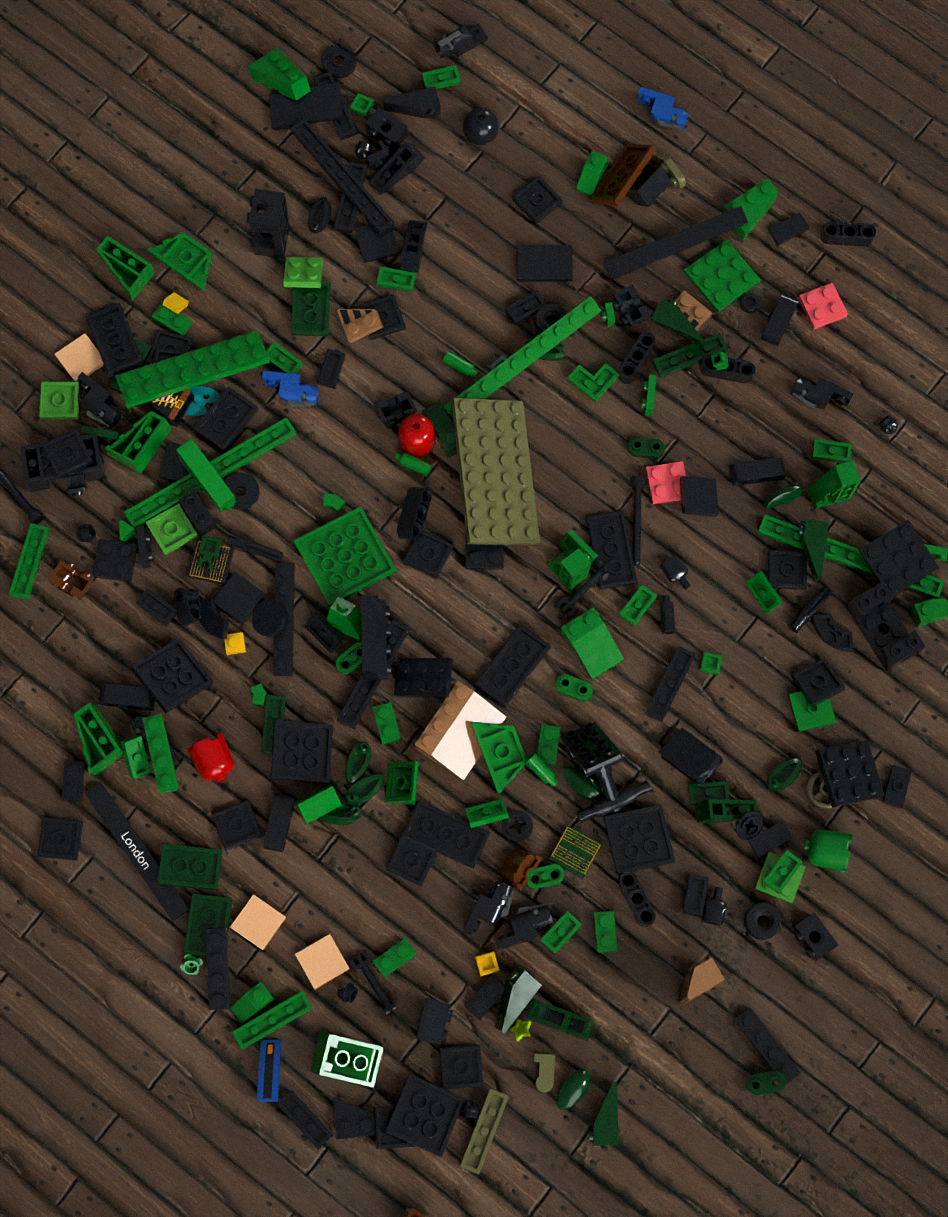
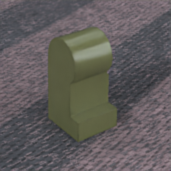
M534 1054L533 1063H539V1073L535 1087L541 1093H547L553 1088L555 1055Z

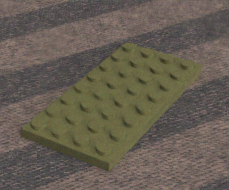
M453 398L451 404L467 544L538 545L540 537L523 401Z

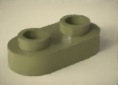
M669 156L661 159V164L659 165L662 166L671 180V186L673 188L676 187L678 190L685 187V178Z

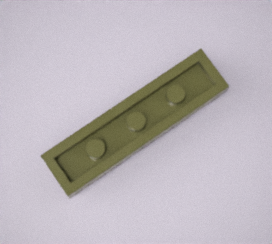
M493 1089L489 1090L460 1165L461 1168L478 1175L480 1174L509 1098L508 1095Z

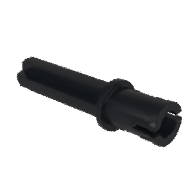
M233 533L228 538L227 545L240 548L243 552L248 551L278 563L283 558V552L253 542L250 538L245 539Z
M827 586L822 587L805 608L797 612L798 615L788 624L789 629L792 632L798 633L804 624L810 622V617L832 594V591Z

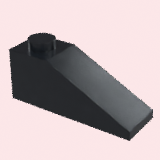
M435 87L383 98L384 111L420 118H433L441 114V105Z
M405 142L369 182L380 194H383L414 171L425 159V156L415 145Z
M409 220L402 249L401 270L419 273L427 222Z

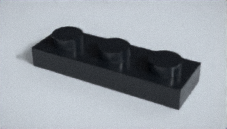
M292 1089L277 1103L281 1110L318 1150L333 1136Z

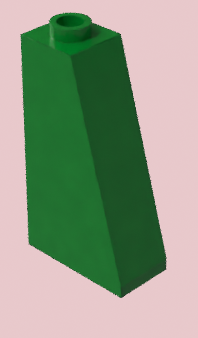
M191 438L176 449L180 462L220 512L230 510L236 502L234 494Z

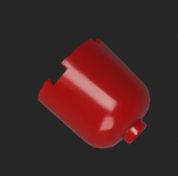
M411 414L405 417L398 431L399 447L405 453L416 458L424 457L425 454L432 451L435 445V433L430 419L421 414Z
M223 733L217 734V738L210 740L209 737L193 744V747L187 748L198 774L205 781L215 780L216 783L227 779L226 775L234 768V761Z

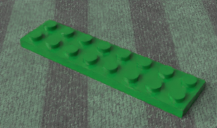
M256 330L115 375V378L128 409L270 363V360Z

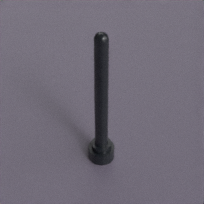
M0 469V481L27 511L28 520L36 525L41 523L45 518L42 511L33 508Z
M633 476L630 478V486L634 490L633 562L635 566L640 564L641 490L645 486V477Z

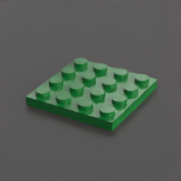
M361 506L294 540L295 546L329 607L333 605L338 597L346 599L397 572Z

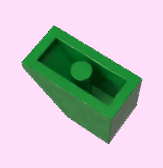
M593 150L591 151L577 184V191L592 196L607 168V156Z
M338 597L330 607L326 621L332 627L359 641L362 637L361 613L356 605Z
M946 598L930 599L914 604L910 609V613L916 628L947 619L948 602Z
M260 982L245 993L230 1009L243 1025L275 999L265 985Z

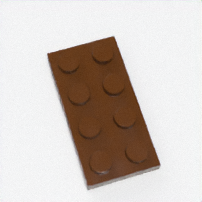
M626 144L590 197L592 203L618 206L656 151L653 145Z

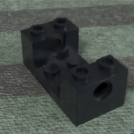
M255 189L254 196L251 195L250 197L251 213H247L246 223L250 226V231L257 232L256 237L252 238V248L255 250V255L284 259L290 230L285 193ZM261 209L266 210L264 213L258 212ZM265 234H270L269 237H263Z
M97 434L81 436L93 463L62 478L84 475L88 482L106 479L102 447ZM44 443L20 447L25 482L31 492L50 489L49 481L58 479L42 446Z
M882 582L851 599L846 608L882 666L888 672L918 655L926 646L916 630L908 633L890 605L894 599L893 594L886 583ZM878 626H886L888 628V633L881 634L878 630Z

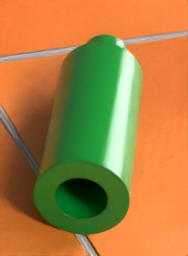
M451 351L446 353L442 361L466 377L472 376L476 378L479 374L474 369V365Z
M397 452L395 460L400 461L401 466L425 477H428L433 466L408 453L400 454Z
M535 752L531 753L524 762L545 784L549 783L552 787L556 786L558 783L554 778L556 774Z

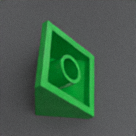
M418 761L388 764L386 803L415 805Z
M330 783L295 801L307 824L342 806L334 787Z

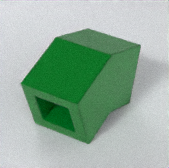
M720 351L711 355L712 364L716 371L728 368L729 364L726 353Z
M324 494V509H332L338 514L345 506V501L336 494Z
M262 683L250 688L253 693L252 705L265 708L267 695Z

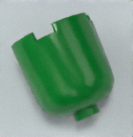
M826 829L814 831L810 840H805L804 851H807L809 862L817 867L845 873L850 857L848 846L849 843H852V834Z

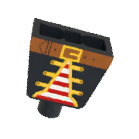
M187 389L153 400L150 405L155 413L165 418L175 427H178L192 404L194 395L191 390Z

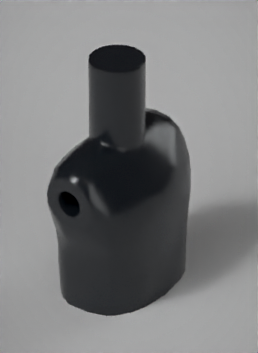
M673 555L659 566L669 582L675 583L679 581L685 590L691 586L685 578L688 574V569L679 561L676 555Z
M715 887L713 898L705 900L702 922L722 926L727 908V903L721 900L723 888Z

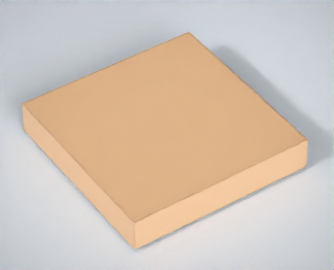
M83 334L55 353L56 358L74 382H79L78 376L82 372L89 376L104 366L99 351L86 334Z
M253 894L230 928L261 950H264L286 917Z
M330 934L295 954L314 989L350 970Z

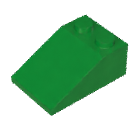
M594 607L561 627L560 634L591 680L624 660L606 625Z
M320 1032L310 1072L374 1087L384 1047Z

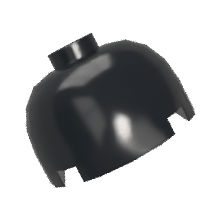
M476 108L467 113L463 122V133L469 142L475 145H486L487 142L495 140L498 135L499 124L496 115L486 108Z

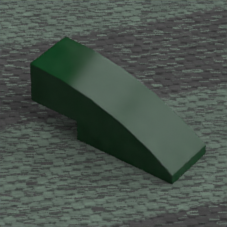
M533 999L527 1016L529 1020L587 1042L594 1025L591 1019Z

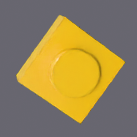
M243 632L227 634V639H224L226 654L245 653Z

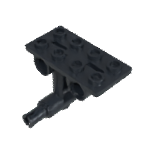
M596 722L587 723L582 728L569 731L561 737L571 760L578 761L585 778L593 774L596 775L605 795L593 801L591 806L576 812L580 823L595 816L600 818L611 812L619 811L624 806L635 802L637 797L652 791L647 780L633 787L626 786L617 790L611 774V766L622 761V753Z

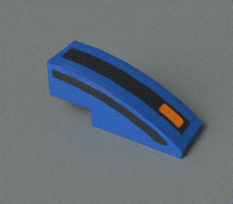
M261 1040L257 1102H279L282 1040Z

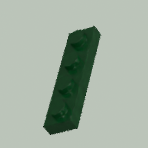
M718 333L703 339L704 345L693 343L653 359L652 363L659 378L700 363L703 357L708 354H715L720 351L723 353L727 352L728 348L721 334Z

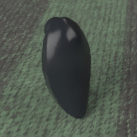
M326 197L317 200L309 213L308 227L312 233L322 232L329 223L331 206Z

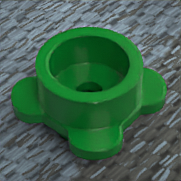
M190 953L185 954V960L180 964V969L189 975L198 974L199 966L203 964V959L193 957Z

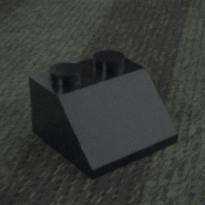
M646 164L642 173L637 177L625 196L637 205L649 207L667 189L671 180L662 166Z
M426 997L416 1037L418 1041L441 1046V1042H446L448 1030L444 1029L446 1022H451L453 1010H449V1004Z

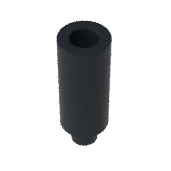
M669 595L662 596L663 602L660 603L662 634H674L676 632L674 604L670 601Z

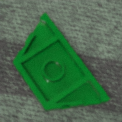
M182 232L175 235L174 238L162 241V244L154 248L151 246L147 249L149 254L202 292L205 290L213 255L211 251Z
M472 722V729L495 790L499 794L526 765L524 762L526 756L514 726Z

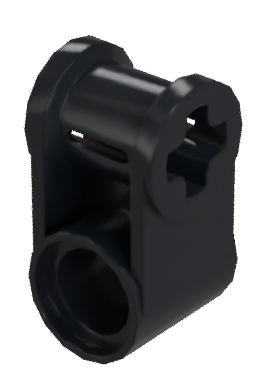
M177 588L173 596L177 618L180 624L188 626L200 620L203 616L199 592L197 589L185 590L184 588Z

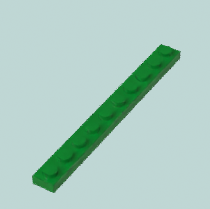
M589 296L455 398L486 399L600 313L601 309L594 299ZM450 401L443 408L453 421L452 404Z
M286 417L210 461V464L219 476L224 478L297 435L296 431ZM188 474L128 509L124 514L131 526L136 529V527L142 526L148 520L179 504L180 498L194 490L198 493L202 488Z
M764 515L758 534L803 550L800 543L801 536H798V526ZM827 537L825 559L875 577L860 554V549ZM927 575L907 589L938 599L944 580Z

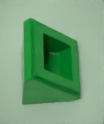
M119 520V538L121 542L127 543L137 533L132 526L123 520Z

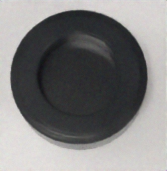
M754 294L744 295L740 302L741 309L746 313H754L759 306V299Z

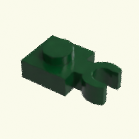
M203 535L199 549V555L203 557L198 561L199 569L202 568L204 563H209V571L213 569L212 558L218 559L223 543L222 539Z

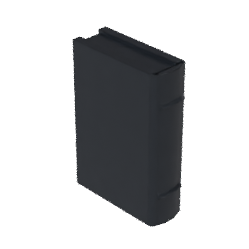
M681 728L659 751L663 760L699 787L723 762V758L715 750L709 748L684 728Z

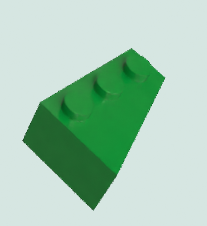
M277 47L248 66L253 82H260L269 89L274 88L280 94L296 101L311 91L306 76Z
M768 178L723 207L722 214L742 206L748 224L733 230L742 243L776 201L779 191Z
M108 235L96 249L100 260L130 299L134 301L155 274L152 264Z
M150 411L136 422L131 430L126 434H121L116 442L111 446H106L104 449L112 459L141 474L172 428L165 418Z
M847 460L836 463L833 468L808 488L814 509L851 499L861 482L854 461L847 462Z
M579 548L568 549L560 552L546 564L566 589L571 592L587 580L591 558L585 551L582 552Z
M89 702L74 713L79 737L84 748L83 753L88 764V772L97 775L124 756L121 742L97 705Z

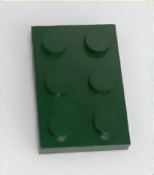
M321 282V288L293 287L292 335L329 336L331 282Z
M163 844L158 884L218 890L222 850Z
M192 894L183 954L190 953L194 956L207 957L206 928L227 927L228 935L232 898Z

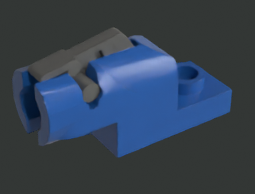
M644 87L640 88L637 102L645 106H653L650 119L657 121L660 127L684 130L689 112L673 107L675 97Z
M263 371V384L273 388L280 386L279 398L282 401L288 402L290 407L317 405L318 386L306 383L302 385L300 374Z

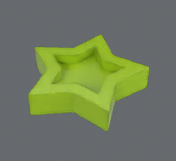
M517 1018L515 1026L509 1030L515 1033V1038L519 1041L524 1036H531L529 1028L532 1022H522Z

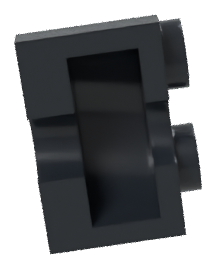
M633 284L614 293L613 300L611 301L613 309L618 311L621 316L619 317L620 322L624 327L627 325L629 327L650 317L645 305L641 303L639 294Z
M408 391L400 393L389 400L383 399L374 402V406L387 429L395 427L405 417L415 414L417 411Z

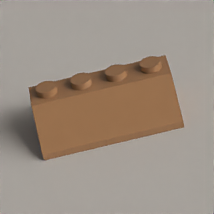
M704 957L688 968L689 973L684 978L678 1002L679 1005L686 1004L725 980L713 958L707 960Z

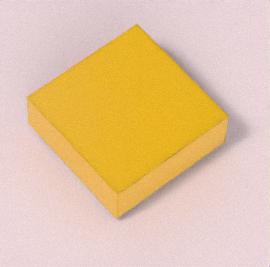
M175 292L163 301L165 307L177 314L185 309L189 303L188 300Z
M494 951L475 957L480 977L500 971Z

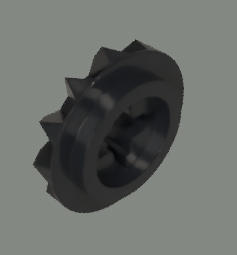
M521 810L509 812V818L502 821L504 835L512 841L527 839L533 830L531 817ZM514 818H516L519 824H525L520 827V834L516 829L511 828L514 826Z
M754 810L750 812L745 811L744 816H739L740 820L735 822L736 828L734 831L737 833V836L740 839L749 840L761 831L763 817Z

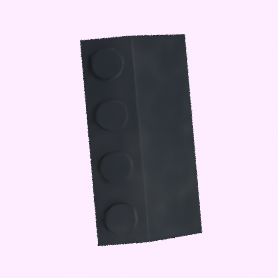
M361 595L362 672L364 680H388V674H391V662H388L387 655H391V643H387V636H391L390 625H387V618L390 617V606H386V602L383 599Z

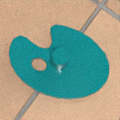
M198 386L190 388L189 390L192 391L194 400L186 415L193 417L205 416L208 412L205 405L214 404L220 397V394L210 387ZM204 395L210 396L208 399L203 398Z

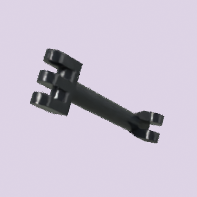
M602 560L596 565L598 569L569 600L563 596L555 605L557 609L563 604L565 605L560 611L562 614H565L568 609L570 610L566 616L568 619L578 611L574 605L610 569Z
M364 949L362 951L365 957L364 960L357 954L355 957L359 963L355 964L352 958L348 961L355 972L360 969L362 970L383 1004V1010L388 1016L394 1013L397 1007L394 1002H390L369 968L368 964L372 962V959Z

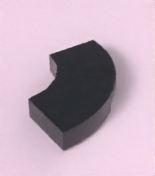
M199 598L203 611V616L199 620L201 625L211 635L227 639L229 620L222 618L218 614L215 599Z
M813 614L811 616L817 634L825 643L837 650L845 652L854 651L852 632L839 628L833 621L832 614Z

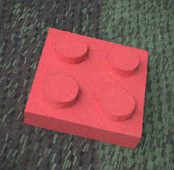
M833 283L801 294L798 297L813 330L843 319L848 315Z
M683 461L646 467L652 505L681 500L680 477L686 476Z

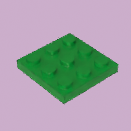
M725 240L684 269L683 272L717 313L761 282L758 275L728 240Z

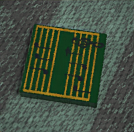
M567 825L549 861L584 879L602 843Z

